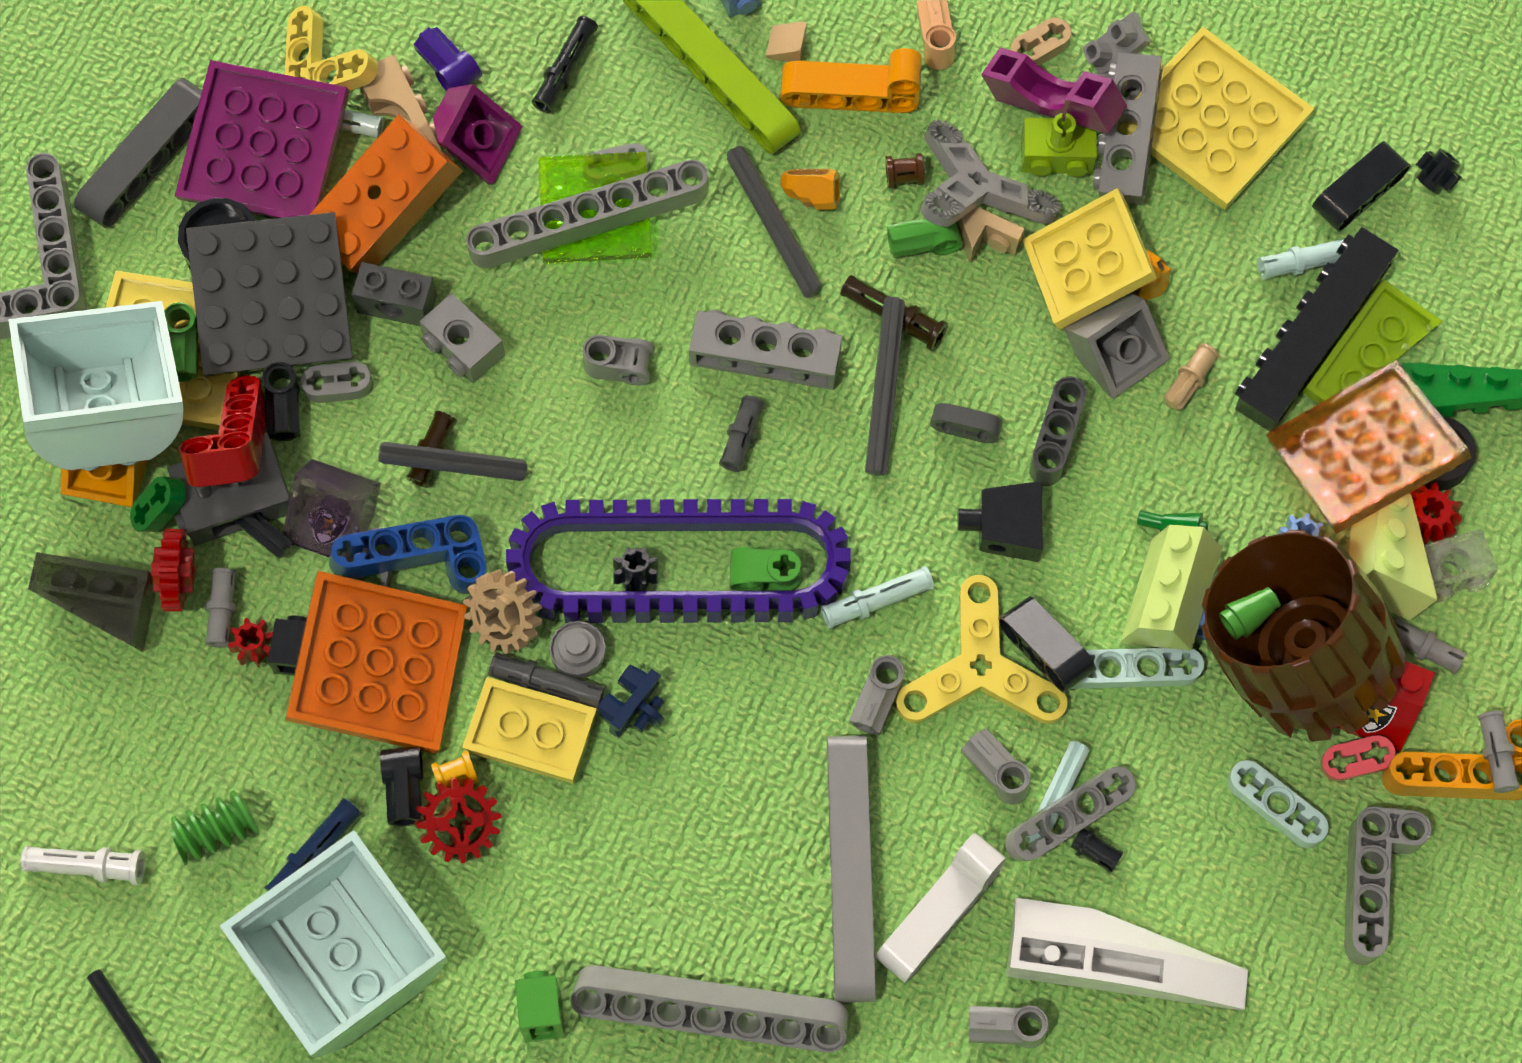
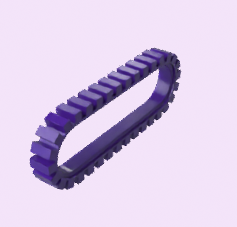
M636 499V513H628L627 500H613V513H605L603 500H589V513H582L580 500H566L565 513L558 514L555 502L541 506L543 520H540L533 511L521 519L523 531L514 528L509 538L511 549H506L508 572H515L516 582L523 578L527 580L525 586L527 592L531 590L536 591L537 594L532 598L533 604H540L542 606V609L539 610L540 616L555 621L558 610L563 609L565 623L580 621V610H587L589 623H603V610H611L613 623H627V609H635L636 623H651V609H659L660 623H674V609H683L684 623H698V609H707V623H721V609H731V623L745 622V609H755V622H769V609H778V622H792L794 608H799L803 620L817 616L818 604L823 606L836 602L837 592L842 594L847 585L851 564V548H847L848 537L843 527L835 529L836 518L825 510L815 519L816 505L805 501L802 502L799 513L792 512V499H778L777 512H768V499H754V512H745V499H731V512H721V499H707V512H698V499H683V513H675L674 499H660V513H652L650 499ZM796 531L806 533L817 540L825 551L827 559L826 570L817 582L807 588L794 591L564 592L549 589L540 583L532 573L530 566L533 552L541 541L551 535L562 532Z

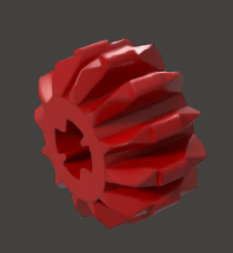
M1421 482L1416 485L1414 491H1406L1412 495L1424 546L1428 543L1429 539L1435 546L1442 544L1444 538L1451 539L1455 535V527L1461 523L1462 516L1457 513L1461 507V501L1449 500L1452 495V489L1441 493L1439 492L1437 482L1433 483L1429 490Z

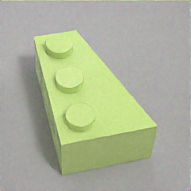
M1377 481L1353 501L1349 555L1378 589L1388 610L1410 621L1438 599L1412 495L1385 481Z

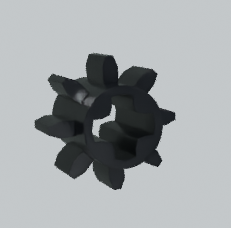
M1442 148L1435 154L1432 151H1426L1415 164L1422 169L1416 176L1417 179L1435 193H1438L1442 187L1446 191L1452 190L1462 178L1456 172L1461 163Z
M627 547L621 558L614 557L613 569L615 571L613 572L614 584L622 583L625 591H646L649 583H658V572L656 571L658 569L657 557L649 558L645 547L641 549H629Z

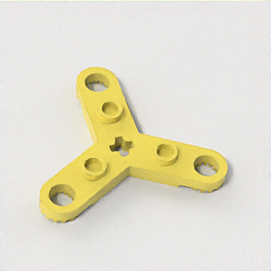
M974 575L967 578L961 586L959 596L960 656L902 687L896 698L898 715L906 722L919 724L971 695L982 691L1016 711L1037 720L1038 723H1045V725L1056 723L1066 712L1068 705L1066 694L1061 692L1053 683L1000 655L997 586L992 579L984 575ZM974 586L984 587L989 593V599L984 603L973 602L968 596L970 589L974 588ZM977 659H983L984 665L991 667V669H986L984 676L977 675L976 669H970V666L975 665ZM919 694L925 700L926 707L920 712H911L904 705L905 698L909 695ZM1048 694L1051 697L1053 696L1055 700L1057 699L1058 709L1052 713L1041 711L1037 705V699L1040 696H1048Z

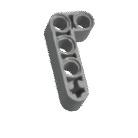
M1368 807L1362 810L1350 825L1344 947L1348 958L1356 964L1369 965L1387 949L1391 853L1412 854L1418 851L1429 839L1432 831L1431 823L1420 812L1384 807ZM1369 821L1374 823L1378 828L1379 835L1372 836L1367 834L1363 829L1362 822ZM1407 825L1415 829L1418 839L1410 840L1406 838L1402 833L1401 827ZM1361 859H1369L1374 862L1377 867V874H1369L1364 871L1361 866ZM1359 898H1370L1376 906V912L1368 913L1364 911L1360 906ZM1373 925V926L1367 931V926ZM1365 934L1367 944L1373 945L1370 951L1366 950L1364 943L1359 942Z

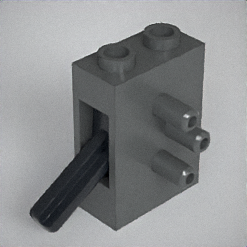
M268 434L264 435L260 470L255 477L246 481L193 487L187 482L182 462L167 467L170 477H178L184 483L186 497L184 504L180 508L181 513L175 515L178 528L185 530L186 535L190 537L194 546L244 530L276 558L281 559L288 555L293 542L274 527L270 521L294 514L295 511L275 449Z

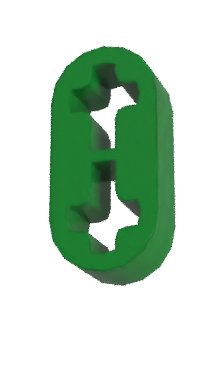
M157 477L134 501L130 511V520L135 530L138 532H158L179 511L186 497L185 486L180 478Z

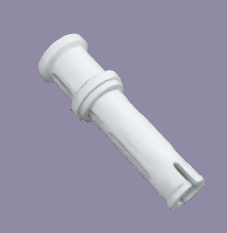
M25 846L21 855L22 871L94 876L95 880L107 883L109 879L127 880L132 885H140L143 881L146 867V858L143 850H135L132 854L112 852L111 848L106 847L98 849L97 852H82Z

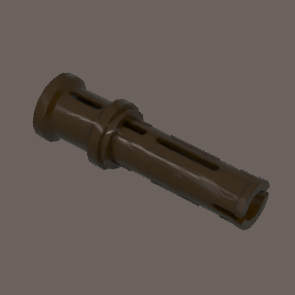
M850 275L845 281L840 295L849 298L872 313L882 317L883 306L866 298L865 294L882 304L884 299L889 296ZM905 305L902 335L905 337L910 335L927 344L926 348L928 350L934 351L943 339L948 323L944 320L938 322L925 315L917 305H911L910 307ZM919 325H921V326H923L924 328L928 329L929 332H927L926 330L920 328Z

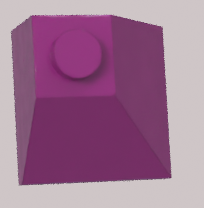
M474 84L448 88L433 116L438 144L488 185H492L523 126Z

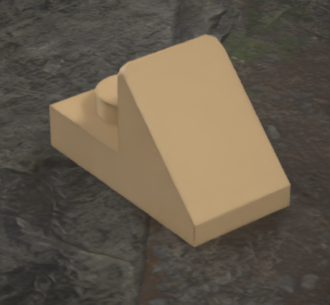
M974 208L957 221L963 248L970 263L982 241L988 243L997 252H1007L1014 256L1021 246L1025 228L982 208Z

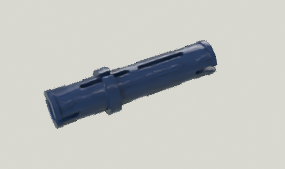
M342 798L338 806L318 826L295 854L291 852L287 856L286 860L288 862L273 880L264 887L265 890L269 891L335 844L362 813L352 803Z

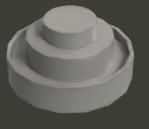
M574 621L566 623L558 628L551 638L549 650L552 663L563 674L578 679L588 677L598 671L605 660L606 646L604 637L598 628L588 622Z

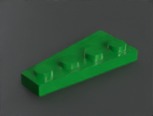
M1402 362L1399 376L1408 421L1420 420L1421 415L1426 413H1435L1438 417L1453 416L1454 410L1471 409L1473 414L1487 413L1488 409L1493 406H1501L1505 410L1522 409L1521 369L1437 365L1423 362Z

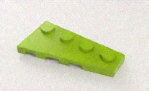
M1382 279L1302 393L1330 413H1333L1434 330L1442 320Z

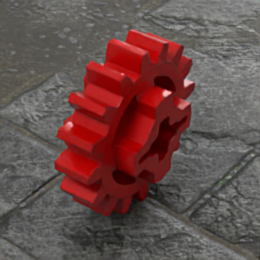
M166 529L163 531L161 547L154 548L153 563H151L153 592L160 593L159 598L163 611L182 612L187 599L186 593L194 592L196 577L195 549L188 548L187 533L184 529Z
M451 777L450 787L446 788L438 781L435 783L437 789L435 795L424 792L423 795L429 802L427 806L416 807V810L423 814L424 818L414 822L416 828L425 829V833L419 837L421 843L432 841L429 852L433 856L439 853L440 850H443L442 859L445 862H449L453 854H456L458 861L465 863L466 853L470 852L478 859L481 857L479 851L481 845L492 848L493 845L488 839L489 834L500 833V830L493 826L492 822L502 817L501 813L491 811V807L497 803L496 798H484L488 788L481 785L474 791V780L467 778L463 786H460L458 779ZM464 795L473 797L481 809L468 808ZM446 798V806L440 813L434 814L439 803ZM459 810V813L467 817V819L460 822V829L457 830L454 825L449 823V819L456 818V811ZM482 826L478 835L470 841L469 836L476 827ZM435 831H447L450 834L452 845L443 843L437 837Z

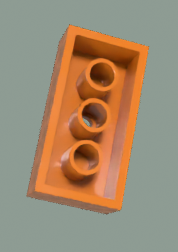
M398 114L309 215L335 212L341 262L350 271L358 274L362 262L379 265L462 173V170L413 123Z

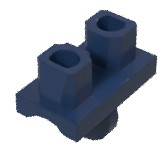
M632 665L626 668L620 676L618 684L632 694L624 704L608 693L597 707V713L605 722L610 724L609 732L619 739L637 714L640 717L633 727L639 732H643L649 723L656 727H660L665 720L658 711L665 701L656 695L649 705L646 703L659 686L660 674L653 669L647 674Z

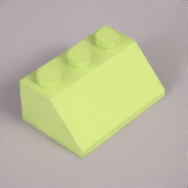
M1169 525L1151 539L1121 638L1123 644L1192 651L1204 610L1202 602L1205 590L1211 586L1222 548L1204 527Z

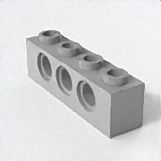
M1118 52L1117 64H1110L1108 78L1113 79L1122 97L1123 93L1131 87L1139 88L1142 93L1135 100H1127L1123 97L1127 105L1126 109L1109 134L1100 133L1098 154L1103 155L1102 168H1095L1093 189H1098L1099 197L1118 188L1124 195L1126 203L1144 205L1163 71L1161 56ZM1125 122H1132L1137 125V128L1130 135H1122L1118 132L1119 126ZM1125 156L1132 160L1131 165L1125 170H1117L1113 167L1114 161L1119 157Z
M718 310L697 311L689 347V363L691 366L834 390L841 354L842 335H836L828 329H816L815 331L801 329L797 325L788 322L779 324L766 323L753 316H745L743 318L731 317ZM727 337H734L739 340L733 345H727L722 342ZM763 343H769L775 348L771 351H762L758 346ZM804 349L809 351L811 355L802 358L796 356L794 352Z

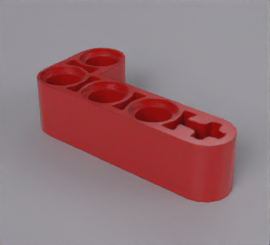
M256 376L237 377L227 384L219 434L190 438L180 444L179 451L187 482L190 486L206 487L242 482L258 474L266 427V405L260 380Z

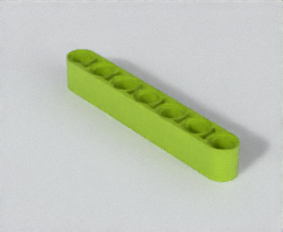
M623 0L627 7L767 153L774 154L801 133L800 126L795 117L682 0Z

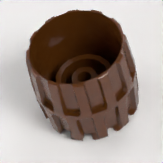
M1288 530L1286 533L1268 537L1263 535L1250 541L1248 546L1234 556L1228 557L1217 569L1219 572L1210 588L1205 590L1202 608L1205 611V623L1202 625V630L1206 642L1236 692L1260 718L1264 716L1278 733L1291 738L1295 728L1306 730L1310 741L1331 740V728L1342 726L1346 733H1353L1370 723L1366 711L1371 706L1379 711L1388 706L1397 692V688L1391 678L1398 679L1402 676L1405 667V651L1400 643L1398 628L1383 597L1342 545L1328 536L1321 538L1308 534L1306 530ZM1269 587L1277 596L1281 607L1277 608L1248 638L1242 636L1235 640L1221 622L1219 613L1225 610L1226 604Z

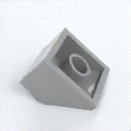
M1131 293L1064 328L1077 359L1111 398H1115L1170 360L1145 299Z

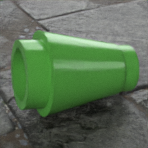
M1266 587L1263 590L1226 604L1225 610L1219 613V617L1226 630L1235 640L1242 636L1248 638L1277 608L1281 607V604L1275 593L1269 587Z

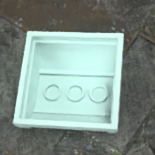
M162 301L8 319L26 438L32 449L45 461L66 470L83 469L86 471L95 470L99 466L133 465L138 461L154 458L164 451L176 438L183 421V401Z
M354 830L220 925L225 935L312 1058L330 1054L357 1040L422 992L438 975L448 960Z

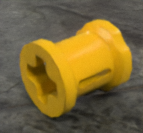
M468 750L462 752V757L441 765L437 762L431 764L436 781L441 782L446 788L450 787L451 777H456L460 786L464 784L467 778L474 780V785L479 784Z

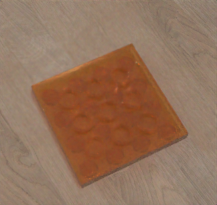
M1396 360L1266 434L1273 449L1336 534L1472 458L1468 447Z

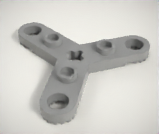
M933 120L929 124L924 139L950 177L932 193H928L921 205V213L929 222L942 227L951 226L981 203L995 207L1003 213H1013L1043 224H1050L1055 221L1061 209V204L1057 202V198H1053L1052 194L1048 196L1046 191L1042 193L1040 189L1038 191L1036 189L1032 190L1028 188L1027 184L989 172L970 144L964 142L961 131H958L957 127L952 128V123L947 125V121L942 123L941 120Z

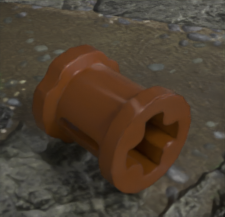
M916 153L915 157L900 159L885 156L888 188H894L895 184L912 182L924 185L922 153Z

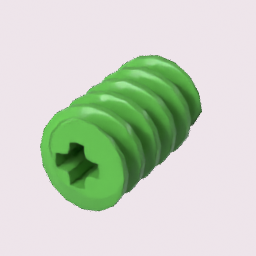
M234 790L230 792L229 805L220 797L215 799V811H212L205 803L201 804V817L199 818L191 810L186 811L185 824H182L176 816L171 817L172 830L170 832L185 866L188 864V852L197 860L202 859V846H205L211 853L217 852V839L226 847L231 846V833L233 832L242 841L246 839L247 826L255 834H259L245 799H242Z

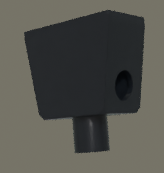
M1029 482L981 490L979 509L958 508L957 531H979V550L982 552L1039 562L1043 550L1042 482Z

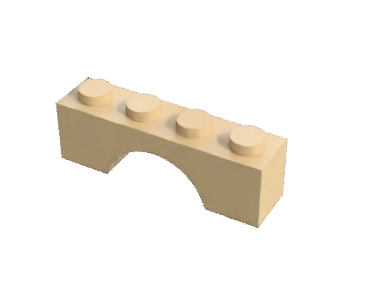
M395 55L377 61L379 69L375 79L370 84L360 87L372 115L395 118L399 114L413 123L441 150L437 141L434 121L428 123L424 114L428 113L423 97L420 93L414 95L410 87L414 85V81L407 65L400 67ZM444 151L443 153L453 161L451 154L448 151Z

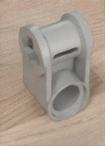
M594 335L589 337L583 346V367L586 374L594 379L618 381L630 385H646L650 382L651 377L648 372L649 358L653 355L655 347L651 342L643 339ZM596 353H603L608 358L604 361H595L591 356Z

